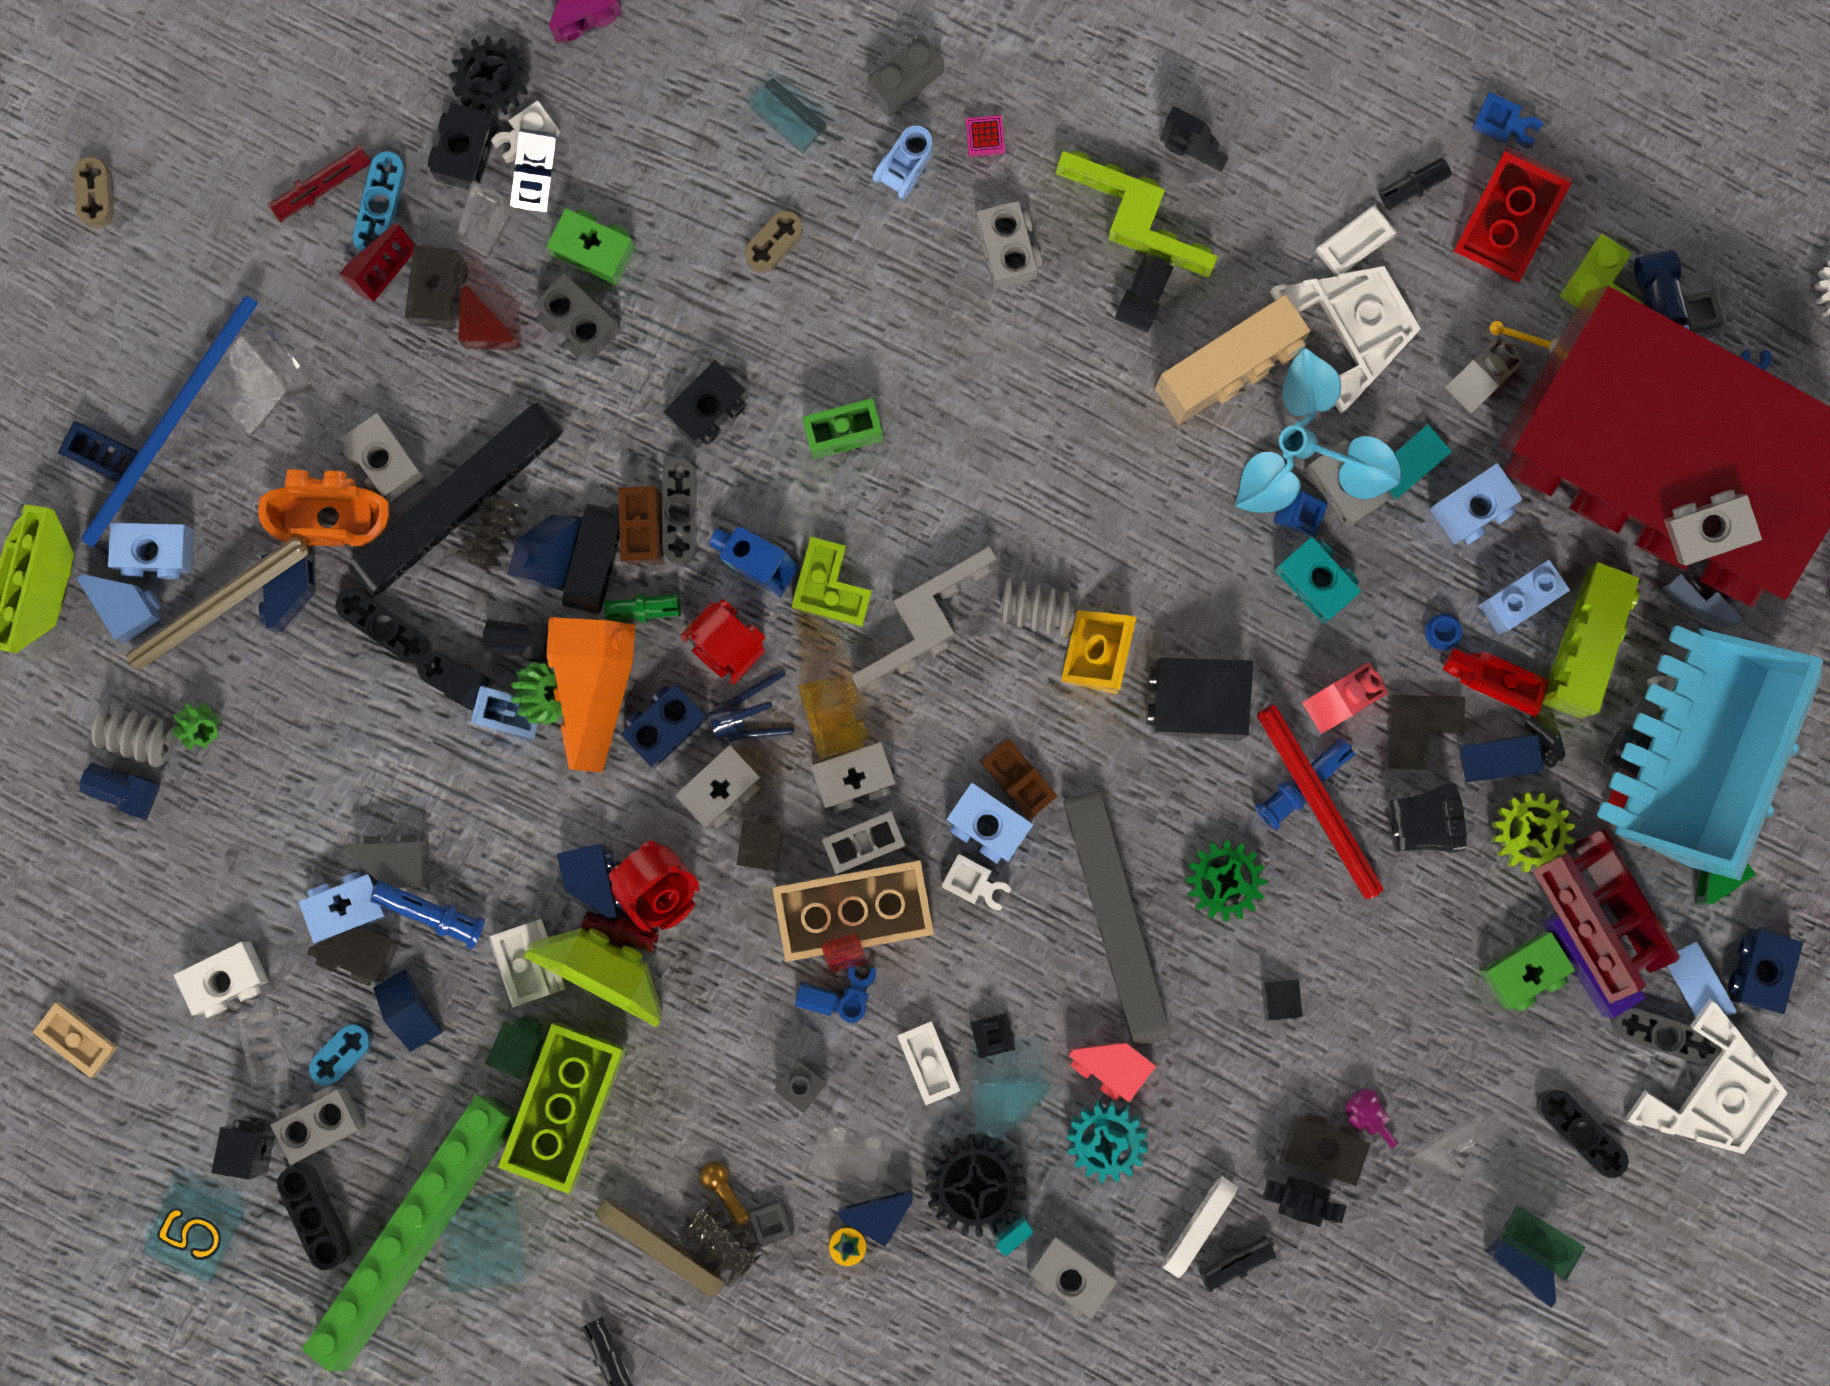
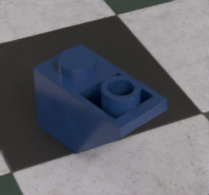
M308 553L303 559L262 586L264 602L259 603V617L261 623L265 624L266 629L273 632H282L316 593L314 556Z
M596 844L557 854L566 892L608 918H618L621 916L619 909L622 906L613 896L612 882L609 879L611 870L616 866L612 850L606 851L604 844Z

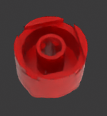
M721 599L717 604L710 602L680 634V637L684 643L691 639L696 645L692 652L719 677L723 678L726 674H729L731 676L729 683L735 685L765 653L762 642L766 638L752 624L749 623L745 627L736 618L738 612L724 599Z
M656 841L643 843L638 850L630 854L621 864L615 866L609 874V879L612 882L613 896L633 922L644 931H651L649 928L660 927L661 930H665L677 925L692 911L695 902L692 900L695 890L699 893V883L696 877L671 848L659 845Z

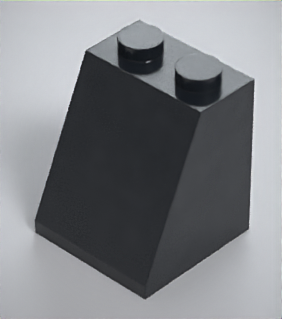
M1159 658L1156 661V667L1150 666L1148 688L1155 690L1154 703L1147 704L1146 725L1152 726L1153 735L1234 741L1249 736L1253 661Z

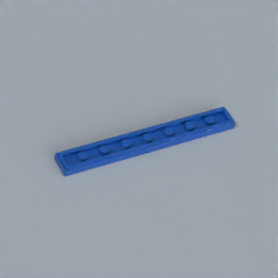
M244 296L82 535V542L92 548L95 546L258 305L252 298Z

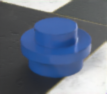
M1438 614L1427 622L1424 630L1425 639L1436 650H1450L1460 642L1462 627L1459 621L1452 615Z

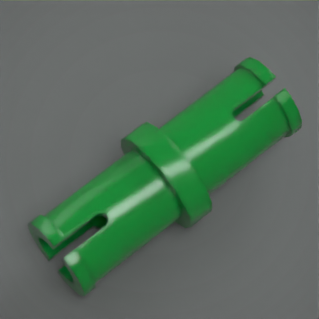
M678 593L646 597V594H637L636 598L605 600L604 614L608 615L605 619L615 622L639 620L640 623H648L649 619L680 617L681 603L678 602L680 597Z

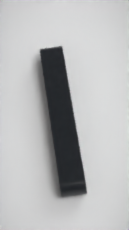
M539 402L532 404L350 563L348 569L372 597L381 594L548 449L562 435L564 429Z

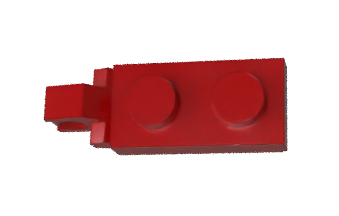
M1454 648L1447 656L1442 669L1456 678H1460V682L1467 685V687L1534 717L1541 710L1550 682L1548 679L1485 651H1482L1480 654L1470 652L1468 655Z

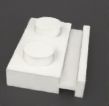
M542 919L488 937L512 1008L565 990L561 976L524 958L531 942L548 938Z

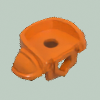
M292 469L286 471L285 487L268 491L260 497L258 515L263 528L283 543L288 542L293 537H297L298 539L301 538L306 546L346 547V544H349V546H364L379 536L387 526L389 502L373 491L356 486L355 480L347 478L346 472L324 471V478L318 480L317 478L309 477L308 471ZM326 507L335 508L339 515L337 523L330 528L322 527L318 522L319 512Z

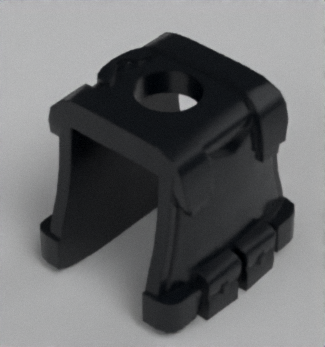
M1455 783L1437 786L1436 789L1421 795L1387 801L1394 839V852L1436 850L1454 853L1466 850L1467 829L1464 809Z

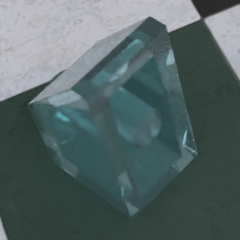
M1044 1080L974 1083L976 1131H984V1136L987 1138L1006 1137V1130H1014L1050 1091V1082Z

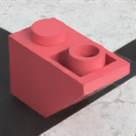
M1368 662L1306 699L1302 704L1322 734L1388 694V691L1383 685V680L1379 673Z
M1124 1041L1071 1048L1067 1055L1074 1059L1069 1066L1086 1079L1091 1074L1096 1076L1103 1082L1099 1089L1113 1100H1116V1102L1121 1097L1130 1102L1156 1068L1153 1063Z

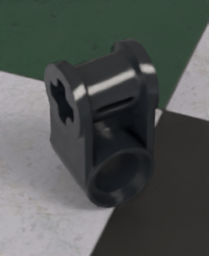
M438 651L424 653L417 662V673L423 681L472 712L475 708L480 686L488 687L491 682L490 678L464 663L460 664ZM441 660L440 666L444 669L441 675L434 674L430 678L432 672L427 669L430 663L437 665Z

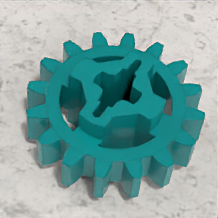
M1097 1100L1094 1111L1084 1106L1081 1110L1082 1118L1073 1117L1071 1126L1074 1129L1068 1130L1066 1138L1073 1143L1069 1144L1067 1152L1069 1155H1078L1074 1166L1078 1168L1085 1165L1087 1167L1085 1174L1087 1178L1096 1172L1099 1173V1181L1104 1183L1107 1175H1112L1114 1181L1119 1182L1121 1172L1124 1171L1126 1175L1131 1177L1135 1169L1133 1164L1136 1166L1143 1165L1144 1156L1141 1153H1147L1149 1143L1143 1140L1147 1138L1148 1129L1144 1127L1138 1128L1142 1117L1139 1114L1131 1118L1129 1116V1105L1124 1106L1122 1110L1116 1109V1100H1111L1109 1108H1104L1101 1101ZM1094 1123V1132L1087 1133V1136L1083 1137L1086 1128ZM1103 1131L1108 1141L1112 1143L1114 1142L1112 1150L1111 1146L1108 1145V1142L1106 1140H1101ZM1133 1145L1130 1153L1121 1160V1152L1128 1150L1129 1146Z

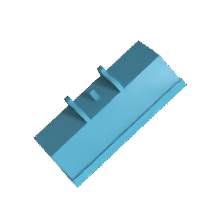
M1678 625L1673 626L1669 641L1687 649V655L1684 662L1668 655L1661 656L1657 670L1675 678L1676 682L1672 691L1655 684L1649 685L1645 699L1665 709L1660 721L1643 713L1637 715L1633 728L1652 737V741L1648 750L1632 743L1625 744L1621 758L1641 768L1636 780L1619 772L1613 773L1609 787L1628 796V800L1624 809L1608 802H1602L1597 817L1617 826L1615 834L1649 847L1686 866L1741 880L1766 817L1771 818L1775 811L1770 805L1790 755L1796 756L1800 747L1796 744V741L1821 681L1823 661L1820 657L1697 628L1695 633Z

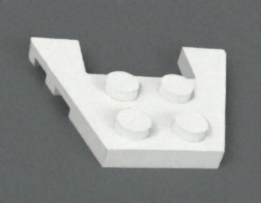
M1385 266L1338 274L1336 277L1305 280L1302 283L1287 286L1285 284L1278 285L1270 291L1275 301L1286 294L1298 313L1319 302L1356 364V367L1339 376L1342 389L1335 405L1340 414L1352 405L1421 329Z
M1709 998L1690 1026L1723 1048L1679 1111L1644 1090L1626 1118L1635 1125L1652 1127L1664 1133L1695 1139L1697 1142L1745 1154L1788 1093L1727 1018L1718 1004Z

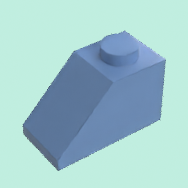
M85 574L76 578L116 641L126 644L163 621L157 611L161 608V605L149 589L145 591L135 585Z

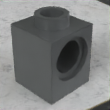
M798 1058L774 1091L804 1113L827 1084L828 1080L802 1059Z

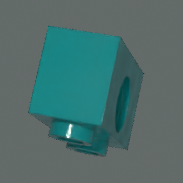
M1311 536L1274 571L1324 625L1362 591L1357 586L1360 582L1355 574L1347 567L1341 569L1332 559L1335 555L1331 548L1324 541H1316ZM1319 569L1327 573L1329 577L1327 587H1318L1313 583V570Z

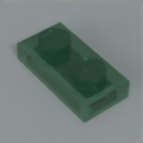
M1518 1205L1515 1206L1497 1237L1565 1280L1568 1279L1586 1248Z

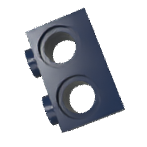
M676 684L671 688L667 685L662 687L650 699L654 704L644 713L638 710L623 724L626 730L621 735L653 769L659 766L708 720ZM673 702H682L686 708L684 717L679 721H670L666 714L668 706ZM646 727H655L658 731L657 742L649 747L643 746L639 740L641 731Z

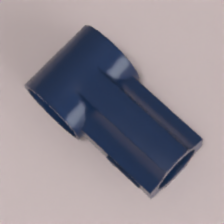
M1671 249L1636 257L1634 260L1635 278L1638 286L1641 289H1645L1649 308L1674 322L1686 319L1688 316L1679 285L1681 265L1676 251Z
M92 762L84 770L79 782V792L116 806L115 809L145 820L149 817L161 787L160 784L133 774L125 775Z

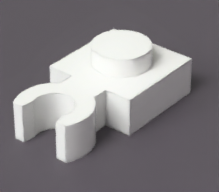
M537 100L508 121L513 128L511 132H500L491 141L495 148L503 143L511 144L510 150L502 155L506 163H509L516 159L520 128L553 133L556 136L560 134V131Z
M960 854L955 859L941 886L972 904H975L980 895L985 898L986 904L994 910H1001L1003 906L993 901L992 893L996 889H1001L1007 893L1011 891V888L1003 882H995L993 884L988 882L987 879L991 871Z

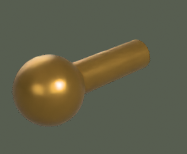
M716 1161L705 1164L699 1176L702 1186L708 1191L716 1192L738 1227L748 1223L751 1220L750 1216L728 1184L729 1171L726 1166Z

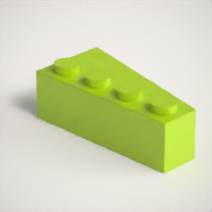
M1599 562L1588 567L1547 678L1550 682L1542 705L1579 719L1599 713L1615 664L1619 645L1627 631L1628 624L1626 622L1629 612L1635 607L1640 595V590L1637 589L1639 577Z

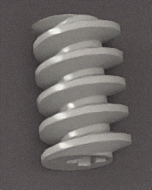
M1008 577L1000 608L1003 624H1009L1013 616H1016L1017 627L1023 628L1029 619L1031 620L1032 631L1036 632L1041 624L1045 623L1046 635H1051L1055 628L1059 627L1060 638L1065 639L1072 629L1080 595L1071 604L1069 592L1065 591L1061 598L1056 600L1055 589L1050 588L1043 597L1040 585L1036 584L1033 590L1027 593L1026 581H1021L1015 590L1013 589L1012 578Z
M104 701L100 705L91 727L92 743L95 747H106L112 753L120 751L124 757L130 758L134 756L136 761L142 763L148 761L150 766L156 768L167 760L175 744L176 736L171 731L176 728V725L168 733H165L166 723L163 720H159L156 726L151 728V716L146 715L139 724L137 723L138 712L132 710L125 719L123 718L124 707L117 706L113 713L110 714V702Z

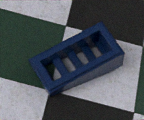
M75 420L58 451L59 454L116 482L120 481L139 453ZM85 433L89 435V438L82 452L78 455L74 453V450L82 434ZM97 439L103 443L92 462L87 457ZM111 446L116 451L107 468H104L100 464ZM126 453L130 457L122 473L119 475L114 470L122 454Z

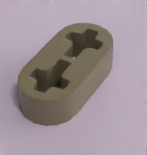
M95 157L83 158L74 169L77 216L91 228H104L111 223L114 216L111 171L101 160ZM92 168H95L99 173H101L100 176H96L94 178L95 188H93L92 183L87 178H85V175L91 174ZM94 197L96 203L103 208V211L97 212L96 218L87 213L88 210L94 208Z
M791 211L778 212L752 238L745 249L746 261L751 270L757 273L770 272L800 241L803 228L797 214ZM782 222L787 225L792 222L794 234L790 236L788 233H785L777 241L775 238L780 233L778 224ZM771 243L773 246L768 251L770 260L765 262L761 259L755 262L754 250L759 249L763 251Z

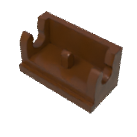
M656 486L618 488L620 561L627 562L630 565H639L642 562L664 565L662 549V492Z

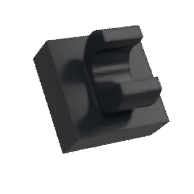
M1006 1013L970 1022L979 1059L1015 1050Z

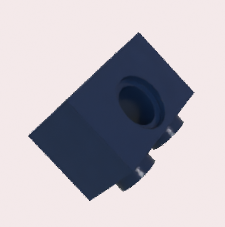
M1748 929L1747 935L1744 934L1741 937L1737 953L1738 956H1741L1738 969L1732 972L1729 979L1728 991L1731 992L1730 1000L1769 1013L1785 1015L1803 942L1761 929ZM1762 960L1766 962L1769 968L1768 976L1764 980H1760L1756 974V967Z

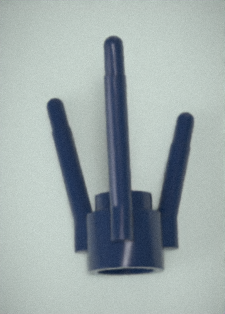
M781 670L732 699L718 703V709L709 712L711 725L717 739L728 737L729 742L745 738L793 734L795 731L793 727L740 731V728L745 727L744 718L770 709L772 703L768 701L743 710L736 706L783 678L786 672Z

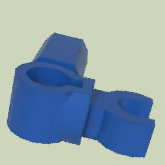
M853 962L848 970V979L851 985L850 988L844 989L842 998L836 997V991L801 982L795 1007L831 1016L832 1012L838 1013L844 1022L848 1024L858 1023L865 1015L869 997L865 990L875 981L876 969L871 968L868 978L859 980L855 976L857 963Z

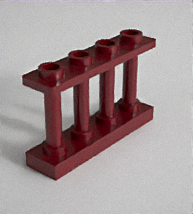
M1600 829L1574 843V847L1579 853V856L1575 859H1572L1569 852L1540 865L1533 872L1611 1004L1646 987L1639 974L1642 969L1646 968L1649 973H1652L1677 962L1680 959V955L1605 829ZM1588 869L1598 886V889L1594 892H1591L1581 875V872ZM1606 901L1618 920L1612 926L1600 907ZM1624 935H1627L1637 953L1633 958L1629 957L1619 940Z

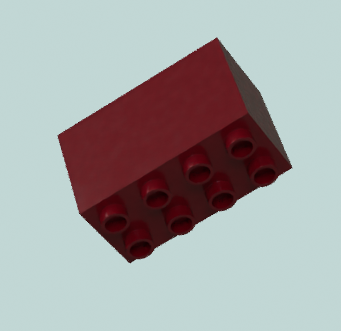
M1610 286L1586 292L1497 445L1500 449L1513 455L1504 470L1506 475L1552 497L1560 482L1578 491L1568 509L1619 534L1627 519L1639 524L1643 528L1633 544L1672 566L1675 565L1685 571L1689 565L1685 566L1678 563L1664 519L1674 516L1673 509L1686 504L1696 503L1697 508L1712 503L1711 496L1733 489L1735 495H1748L1762 540L1704 559L1709 564L1699 578V581L1752 608L1755 607L1763 592L1783 600L1788 598L1830 529V406ZM1710 515L1703 521L1702 530L1707 537L1713 536L1719 531L1720 520L1716 515Z

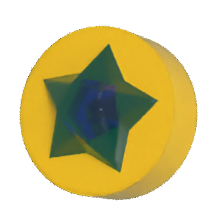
M842 1227L831 1236L829 1252L832 1259L840 1265H855L863 1259L866 1253V1239L860 1231L853 1227Z

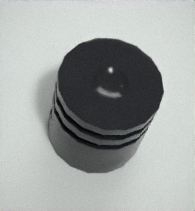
M1624 725L1610 743L1604 757V763L1606 765L1612 764V768L1620 769L1621 773L1636 780L1641 767L1621 758L1622 751L1626 743H1632L1648 750L1652 738L1643 733L1639 735V731L1631 730L1630 726Z

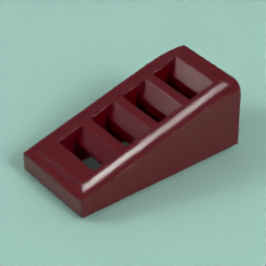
M394 223L341 270L339 275L356 294L375 302L415 253L418 246L399 224ZM394 242L401 247L397 252L391 246ZM385 253L389 256L387 261L382 257ZM376 265L378 268L374 271L373 267Z

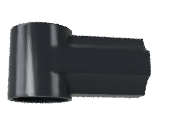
M1145 255L1130 290L1127 289L1114 319L1148 334L1161 304L1159 300L1174 267L1159 257Z
M487 620L482 638L483 651L520 656L523 660L548 663L546 655L548 624L527 622L525 625Z

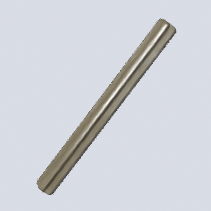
M293 537L129 650L126 658L134 669L144 668L303 559L309 553L305 542L301 538Z

